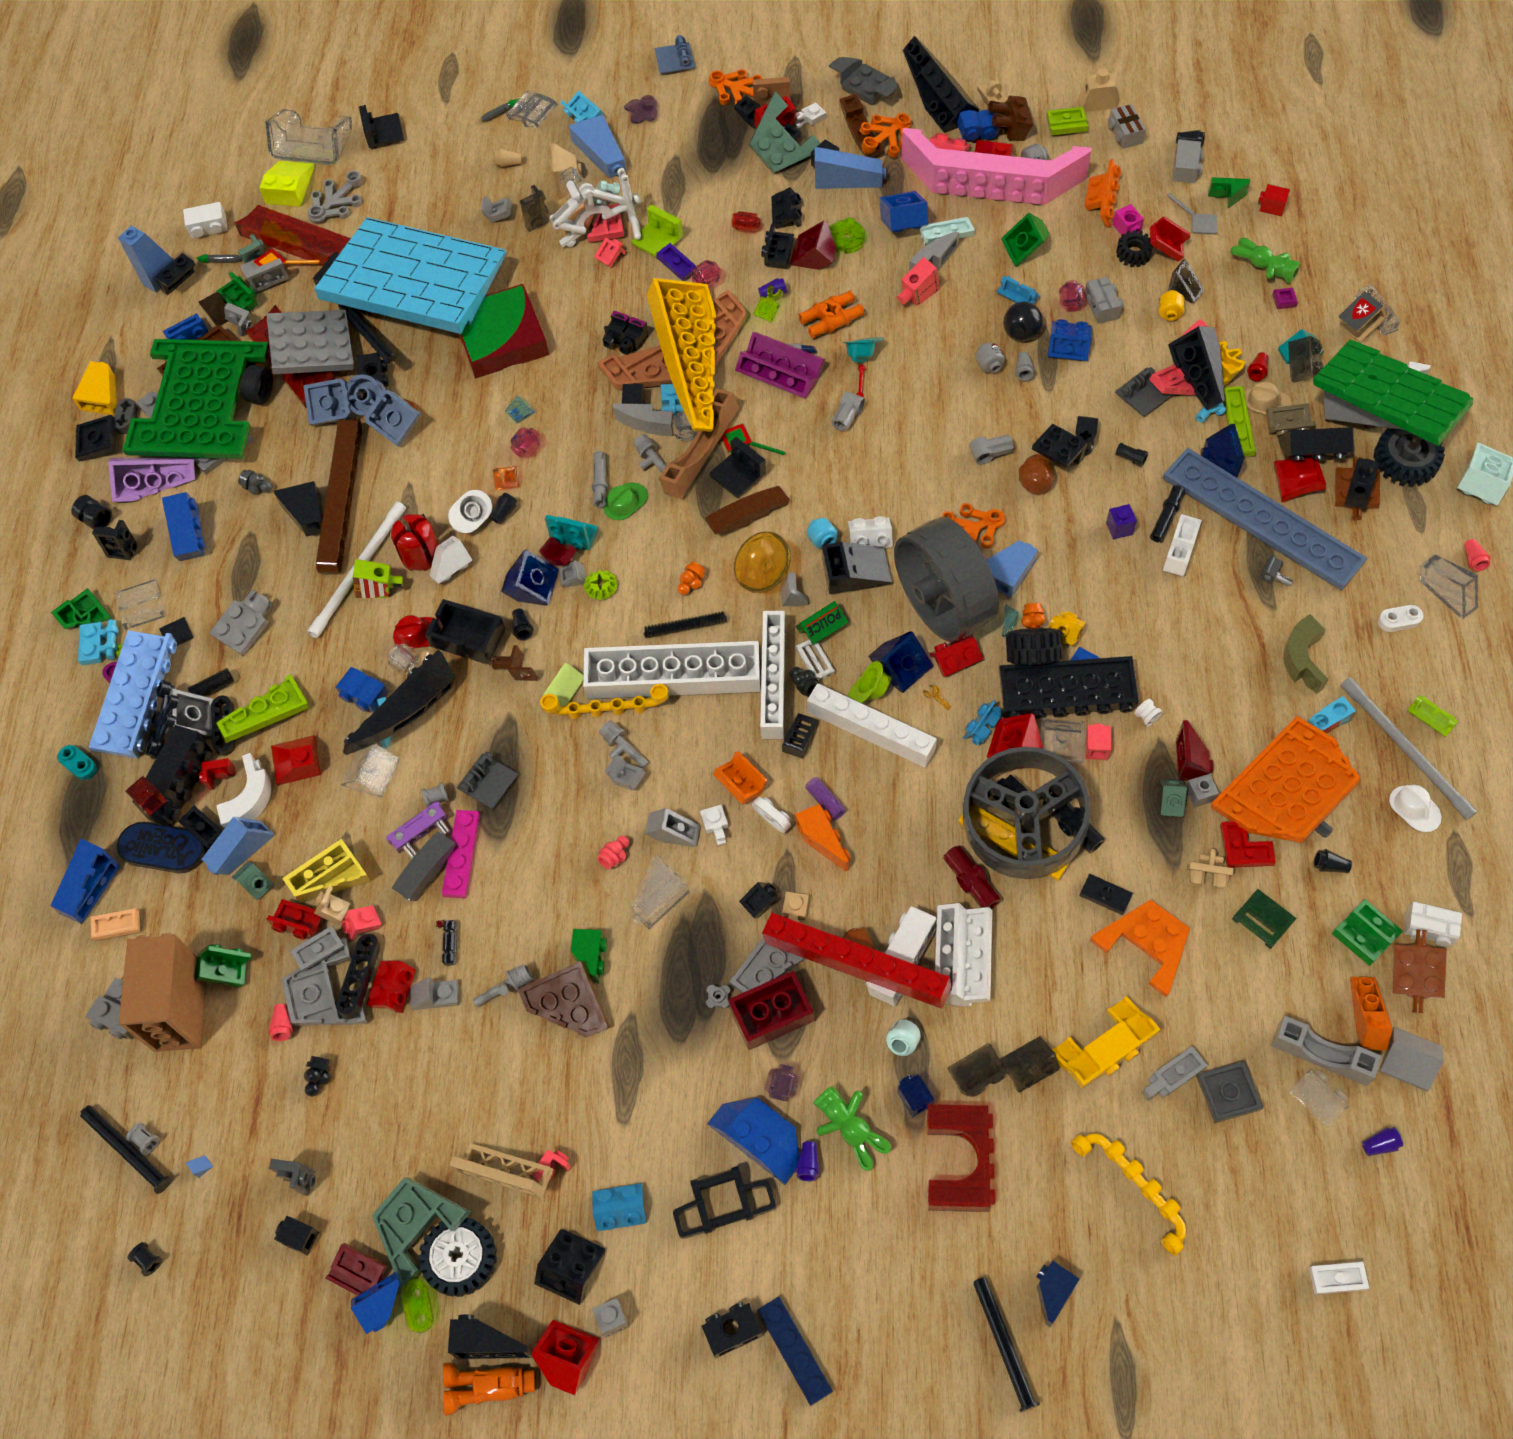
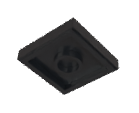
M112 415L76 425L75 458L79 462L114 451L115 418Z

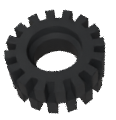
M1133 230L1132 233L1127 231L1126 235H1121L1116 251V256L1120 262L1124 261L1126 266L1129 263L1130 267H1133L1134 264H1136V267H1140V264L1145 265L1146 261L1149 262L1153 246L1147 233L1142 235L1143 231L1136 233V230ZM1129 247H1137L1141 250L1134 251L1129 249Z

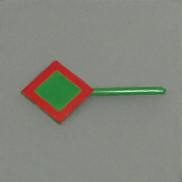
M743 423L726 429L721 437L728 453L731 452L730 441L737 437L746 445L785 455V451L752 442Z

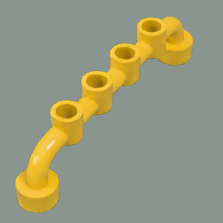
M655 684L650 690L651 698L647 699L642 696H636L633 700L623 701L620 698H614L611 702L601 703L599 700H592L589 704L579 705L577 702H570L567 706H559L558 699L554 694H545L540 699V705L546 713L556 715L569 714L571 719H578L582 713H591L593 717H600L603 711H612L615 715H622L625 709H634L636 713H643L647 707L657 706L665 702L669 694L665 685Z
M1096 1133L1088 1134L1084 1137L1078 1134L1070 1141L1072 1148L1082 1157H1085L1092 1151L1091 1144L1095 1143L1101 1146L1105 1155L1111 1161L1116 1162L1122 1169L1125 1177L1133 1181L1140 1188L1142 1195L1158 1207L1160 1214L1166 1220L1172 1222L1176 1228V1233L1169 1232L1161 1239V1243L1170 1254L1177 1256L1184 1249L1182 1242L1186 1236L1185 1223L1177 1214L1181 1210L1178 1203L1171 1198L1165 1201L1159 1195L1162 1191L1160 1184L1154 1179H1150L1147 1182L1142 1177L1141 1173L1144 1171L1142 1165L1135 1159L1131 1162L1127 1161L1123 1156L1126 1150L1119 1141L1115 1140L1111 1143L1103 1135Z

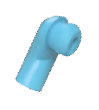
M1224 403L1210 410H1206L1203 406L1196 415V420L1203 423L1213 412L1218 416L1222 415L1226 411Z

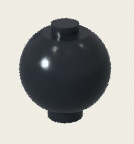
M1026 301L1017 302L1010 306L1004 315V329L1007 335L1015 341H1030L1042 329V313L1033 303Z

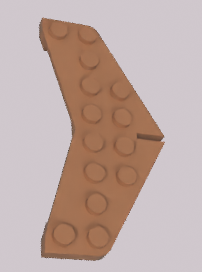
M729 290L721 293L714 300L716 318L714 320V324H716L714 332L715 367L746 320L745 308ZM660 345L621 357L616 355L609 356L597 362L599 369L611 384L620 390L623 389V384H643V387L673 384Z

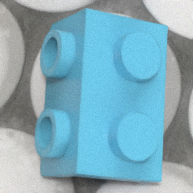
M579 90L568 104L563 100L560 102L565 107L563 111L570 118L574 116L576 123L603 115V112Z

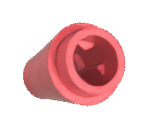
M1476 539L1466 541L1464 547L1469 567L1474 571H1482L1488 568L1491 559L1489 554Z
M277 1004L274 1006L268 1031L272 1040L286 1041L293 1033L287 1004Z

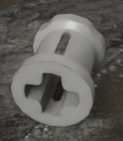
M443 782L439 783V786L427 790L425 788L421 789L427 807L437 801H449Z
M141 1122L134 1125L126 1135V1140L137 1145L143 1155L150 1154L160 1142V1138L146 1130V1126Z

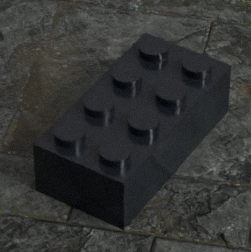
M174 725L132 801L148 820L162 825L173 826L175 821L179 819L185 802L191 797L193 787L200 780L199 771H202V762L210 761L213 751L199 732L178 725Z

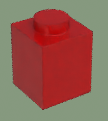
M1267 184L1265 192L1261 191L1258 203H1261L1259 211L1282 217L1290 189Z

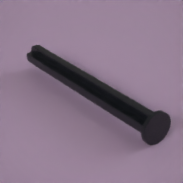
M91 1105L86 1106L80 1111V1117L154 1187L156 1194L166 1190L172 1181L170 1176L163 1175Z
M986 1277L979 1278L974 1281V1287L1022 1407L1019 1411L1022 1413L1039 1406L1040 1403L1035 1402Z

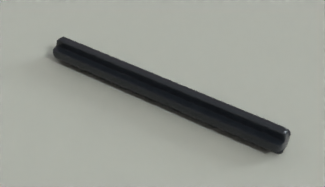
M338 304L340 310H346L347 319L384 361L389 364L395 361L394 353L352 307Z

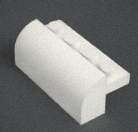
M960 903L937 905L935 972L949 976L951 982V990L945 1004L972 1006V1003L990 1001L992 910L989 907L966 909Z

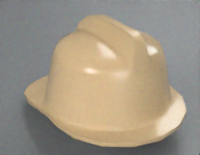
M1259 382L1245 392L1247 408L1265 415L1268 408L1292 405L1291 399L1270 382Z

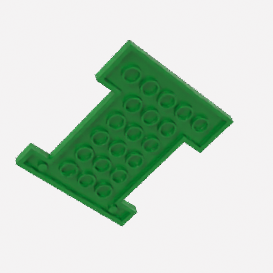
M154 339L150 356L152 359L167 360L152 417L131 418L122 450L124 454L133 456L243 459L251 426L248 421H233L241 389V380L246 370L247 362H267L270 350L269 343Z

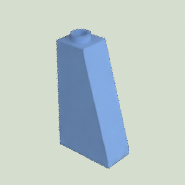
M603 115L568 125L572 142L609 178L618 176L617 171L620 168H623L626 172L625 159Z
M815 147V189L882 187V179H886V168H882L881 159Z
M131 225L118 239L143 286L157 293L161 288L155 276L174 259L148 235Z

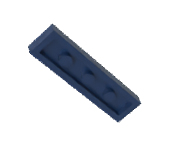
M780 1297L757 1310L759 1316L810 1407L833 1393Z

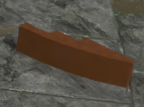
M775 486L741 498L708 515L705 521L715 535L750 525L751 520L768 516L770 510L787 506L789 498L780 486Z

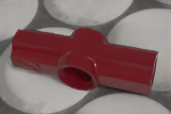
M960 845L949 849L943 856V859L955 873L957 882L962 890L967 894L970 893L980 908L989 907L991 910L995 908L1001 899L987 882L983 869L971 861Z

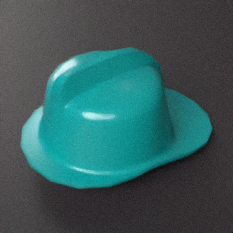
M871 337L843 343H846L848 356L852 358L853 362L863 363L873 356L876 342L882 341L884 338Z

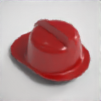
M414 615L403 617L395 625L393 633L394 643L402 649L430 646L425 632L433 617H417Z

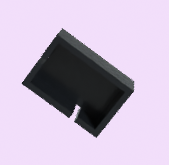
M443 599L435 613L436 619H432L425 632V636L430 647L465 658L469 655L471 660L488 665L506 629L501 616Z

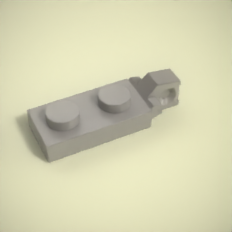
M1191 1046L1154 1072L1152 1077L1148 1079L1151 1084L1144 1089L1142 1094L1147 1101L1157 1094H1160L1162 1098L1170 1095L1205 1070L1208 1065Z

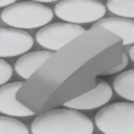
M955 231L944 235L922 248L909 261V271L923 257L937 267V271H939L958 247L959 232Z
M613 403L615 419L624 425L649 434L673 436L674 419L672 411H654L653 404Z

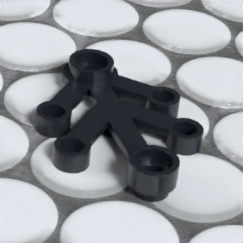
M161 680L157 688L156 696L162 698L160 712L155 711L153 714L152 723L156 731L152 730L150 732L146 748V755L154 760L164 745L162 740L167 728L172 729L175 724L176 716L169 715L170 709H176L179 702V696L170 694V691L175 689V686L165 680Z

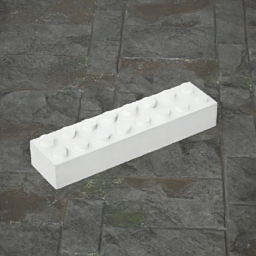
M759 641L584 648L583 687L586 698L651 696L650 690L655 684L665 685L669 696L761 692Z

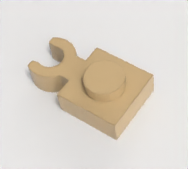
M786 892L782 916L800 922L799 919L805 920L809 895Z

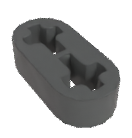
M130 398L120 400L116 406L114 414L115 428L120 434H127L131 418H136L138 408Z

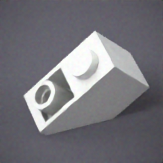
M451 536L435 549L429 576L438 584L449 580L453 573L465 569L468 563L472 561V558L458 538Z

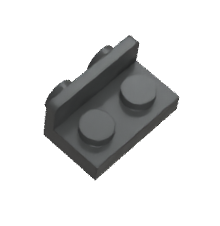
M271 1159L269 1169L276 1172V1177L290 1182V1188L305 1196L309 1195L310 1190L315 1185V1171L299 1162Z

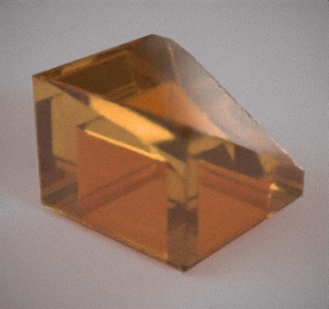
M517 466L498 467L493 470L496 490L520 487Z

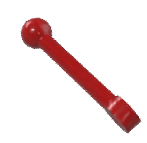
M862 364L858 366V371L860 372L859 388L856 395L864 397L862 388L863 373L866 367Z

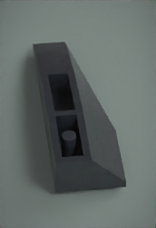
M913 36L903 49V53L924 107L943 132L958 128L957 121L960 112L968 110L978 112L980 109L940 61L916 36Z
M437 650L433 655H427L420 667H414L408 673L407 679L369 718L364 720L354 733H350L345 738L343 750L345 755L376 744L407 727L453 687L455 675L440 650Z

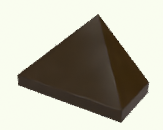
M218 291L198 302L216 326L228 322L225 319L224 311L226 304Z

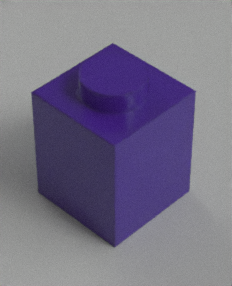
M1130 504L1110 508L1106 524L1112 539L1133 535L1137 520Z

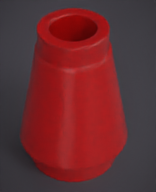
M1258 353L1247 368L1248 377L1251 380L1261 381L1267 376L1269 356L1266 353Z

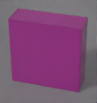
M1293 288L1273 290L1272 295L1277 309L1297 307L1298 301Z

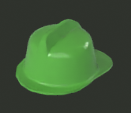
M634 482L615 486L610 490L606 498L607 504L603 507L605 514L613 520L628 518L646 503L648 498L646 488Z

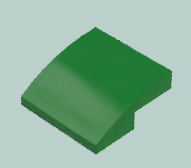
M1364 899L1331 934L1366 964L1371 966L1403 930Z

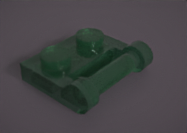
M1259 889L1252 894L1232 918L1235 923H1241L1266 943L1265 946L1270 950L1297 919ZM1246 914H1250L1261 924H1263L1265 927L1271 930L1274 934L1270 935L1267 931H1265L1254 921L1248 918Z

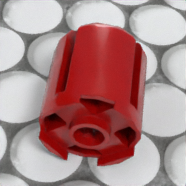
M407 514L402 516L404 525L397 520L391 529V539L403 566L408 570L423 569L427 571L432 567L435 549L439 545L433 527L422 515Z

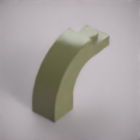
M1309 614L1293 628L1284 648V664L1294 682L1302 678L1305 685L1317 694L1324 689L1328 678L1311 661L1308 655V648L1320 641L1325 629Z

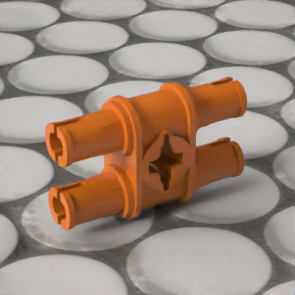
M849 290L836 297L830 296L829 299L820 303H814L812 308L802 313L800 312L798 318L802 325L812 320L820 319V322L808 327V333L814 339L826 332L832 333L835 329L848 326L850 321L864 316V309L861 304H857L847 310L842 308L855 301L852 291Z

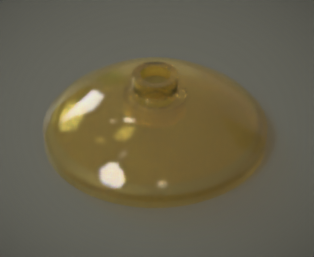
M768 531L757 533L748 538L740 547L734 562V573L738 583L752 593H764L779 585L790 567L791 552L788 543L780 535Z

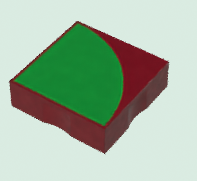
M524 284L485 295L471 324H466L462 334H459L475 379L501 371L512 365L523 364L549 355L545 336Z

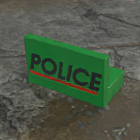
M833 601L795 627L799 633L804 631L814 645L849 622L836 601Z

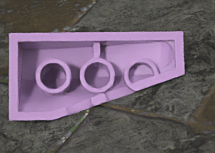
M128 457L110 458L108 461L112 502L135 501L159 491L195 480L194 459Z

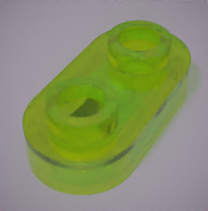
M417 1279L410 1280L403 1286L401 1291L406 1323L413 1332L425 1333L432 1327L434 1322L429 1290L422 1281ZM415 1290H419V1291H420L419 1297L416 1298V1299H413V1298H412L413 1292H414ZM424 1315L425 1321L419 1325L417 1319L419 1316Z

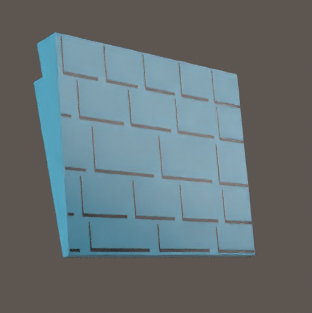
M366 217L314 289L320 300L462 334L466 324H471L507 252L505 249Z

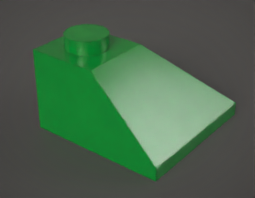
M1029 212L1013 226L1001 240L1014 266L1018 267L1046 241L1049 232L1043 220Z

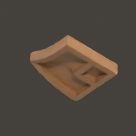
M789 77L753 80L754 101L759 103L760 107L769 103L775 91L781 98L787 96L791 101Z

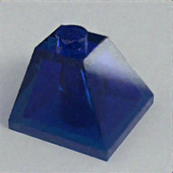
M1230 424L1206 439L1204 447L1201 448V456L1238 478L1245 457L1235 424Z
M525 549L506 573L501 592L518 602L547 606L550 603L559 569Z
M912 631L884 642L868 656L872 662H881L883 671L891 677L890 683L901 693H904L933 667L932 662Z

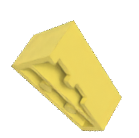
M342 839L282 878L300 903L315 899L319 892H325L328 886L333 887L331 893L371 881Z

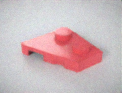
M619 203L606 206L612 209L619 206ZM598 213L597 218L593 222V229L587 235L589 243L601 241L605 238L624 237L621 213L607 220L602 218V213Z
M1175 364L1153 373L1149 378L1162 394L1196 395L1193 386L1185 380L1183 372Z

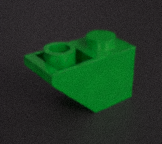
M573 929L571 954L576 962L584 961L590 978L594 982L599 983L600 975L604 974L605 963L601 960L602 952L607 950V938L603 937L601 930Z

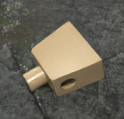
M1105 68L1098 69L1097 75H1090L1085 79L1079 95L1080 106L1084 107L1085 112L1114 109L1117 107L1116 84L1113 74L1108 73V70Z

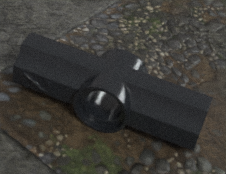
M1058 792L1050 794L1052 797L1061 796ZM1068 803L1051 815L1058 821V825L1063 833L1075 838L1082 826V812L1080 808H1074ZM1090 823L1082 847L1089 854L1096 851L1105 840Z

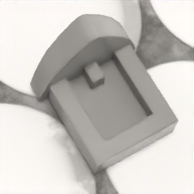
M787 572L780 583L782 606H802L808 604L807 596L797 591L795 573Z

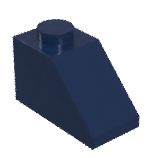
M1053 1260L1049 1267L1044 1264L1036 1276L1040 1280L1037 1285V1291L1045 1324L1048 1327L1052 1326L1079 1281L1078 1277Z

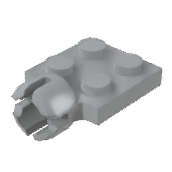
M254 590L248 594L244 601L238 602L234 600L209 632L212 637L242 656L247 653L269 623L265 619V614L272 606V603L265 596L257 594L258 592Z

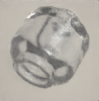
M684 411L677 413L673 417L672 428L674 436L683 442L692 441L698 431L692 429Z
M406 643L395 644L387 653L388 665L400 675H405L414 667H419L417 663L419 654Z

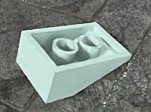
M1477 443L1457 488L1461 489L1464 494L1477 496L1487 504L1493 503L1498 506L1512 481L1513 457Z

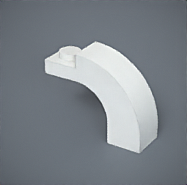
M251 753L242 755L247 774V783L242 793L230 801L216 805L223 828L227 826L233 817L255 820L268 804L271 795V779L267 772L262 769L259 759L255 760Z

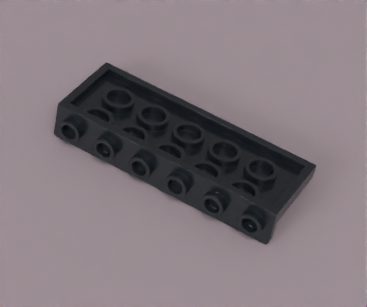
M1132 656L1057 661L1038 665H999L1003 718L1030 713L1035 716V719L1043 718L1046 715L1063 717L1066 714L1074 713L1077 716L1087 715L1089 712L1107 714L1116 710L1127 713L1133 711L1139 703Z

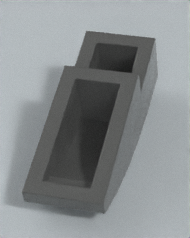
M438 831L408 863L392 886V889L410 901H417L427 884L435 880L457 843Z

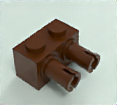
M1009 95L1005 103L991 100L988 105L989 113H998L992 117V126L1005 127L1008 139L1025 141L1033 126L1026 98Z

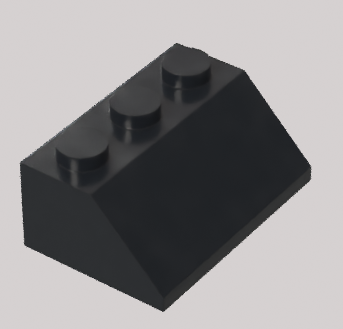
M1353 427L1289 430L1278 436L1284 457L1292 458L1294 462L1304 461L1305 457H1313V460H1325L1326 456H1334V459H1346L1347 455L1354 453Z

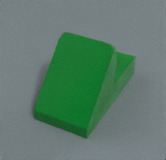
M1212 177L1208 189V197H1227V205L1230 208L1247 195L1250 179Z

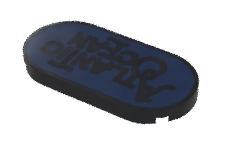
M150 822L131 824L122 831L117 840V852L126 863L181 874L189 872L190 869L202 863V858L206 854V846L187 829Z

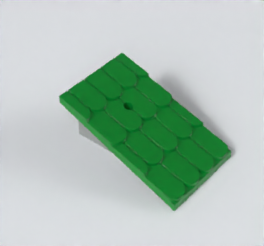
M1351 339L1313 378V385L1324 390L1325 419L1402 429L1437 446L1443 442L1473 405V398L1467 392L1443 384L1442 380L1409 368L1407 364L1380 354L1379 350Z

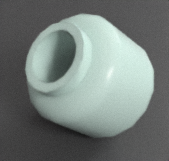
M909 1020L894 1022L886 1036L887 1047L891 1052L899 1056L912 1054L920 1041V1030L916 1024Z

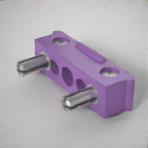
M438 801L434 802L390 833L386 839L389 845H393L398 853L404 850L412 859L413 855L415 856L417 853L411 845L431 830L438 827L445 836H447L446 832L450 833V830L444 823L447 820L446 814L443 812Z

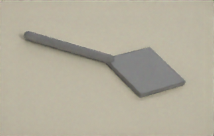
M1167 194L1171 200L1192 215V233L1217 235V215L1195 214L1172 194Z

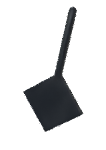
M185 617L159 628L164 637L166 633H171L177 646L194 638Z

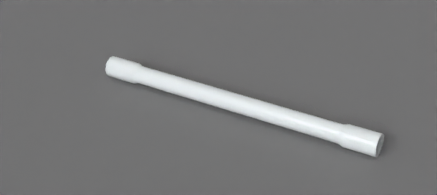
M395 502L386 515V519L358 559L370 561L393 527V524L400 519L406 510L402 503ZM354 565L320 615L316 617L307 630L310 636L314 638L320 636L327 626L329 619L353 586Z

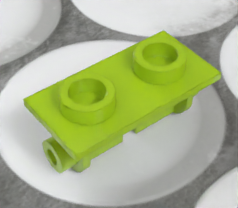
M1418 695L1414 703L1407 710L1444 737L1459 722L1455 719L1456 716H1452L1437 707V705L1426 699L1425 695L1423 697Z

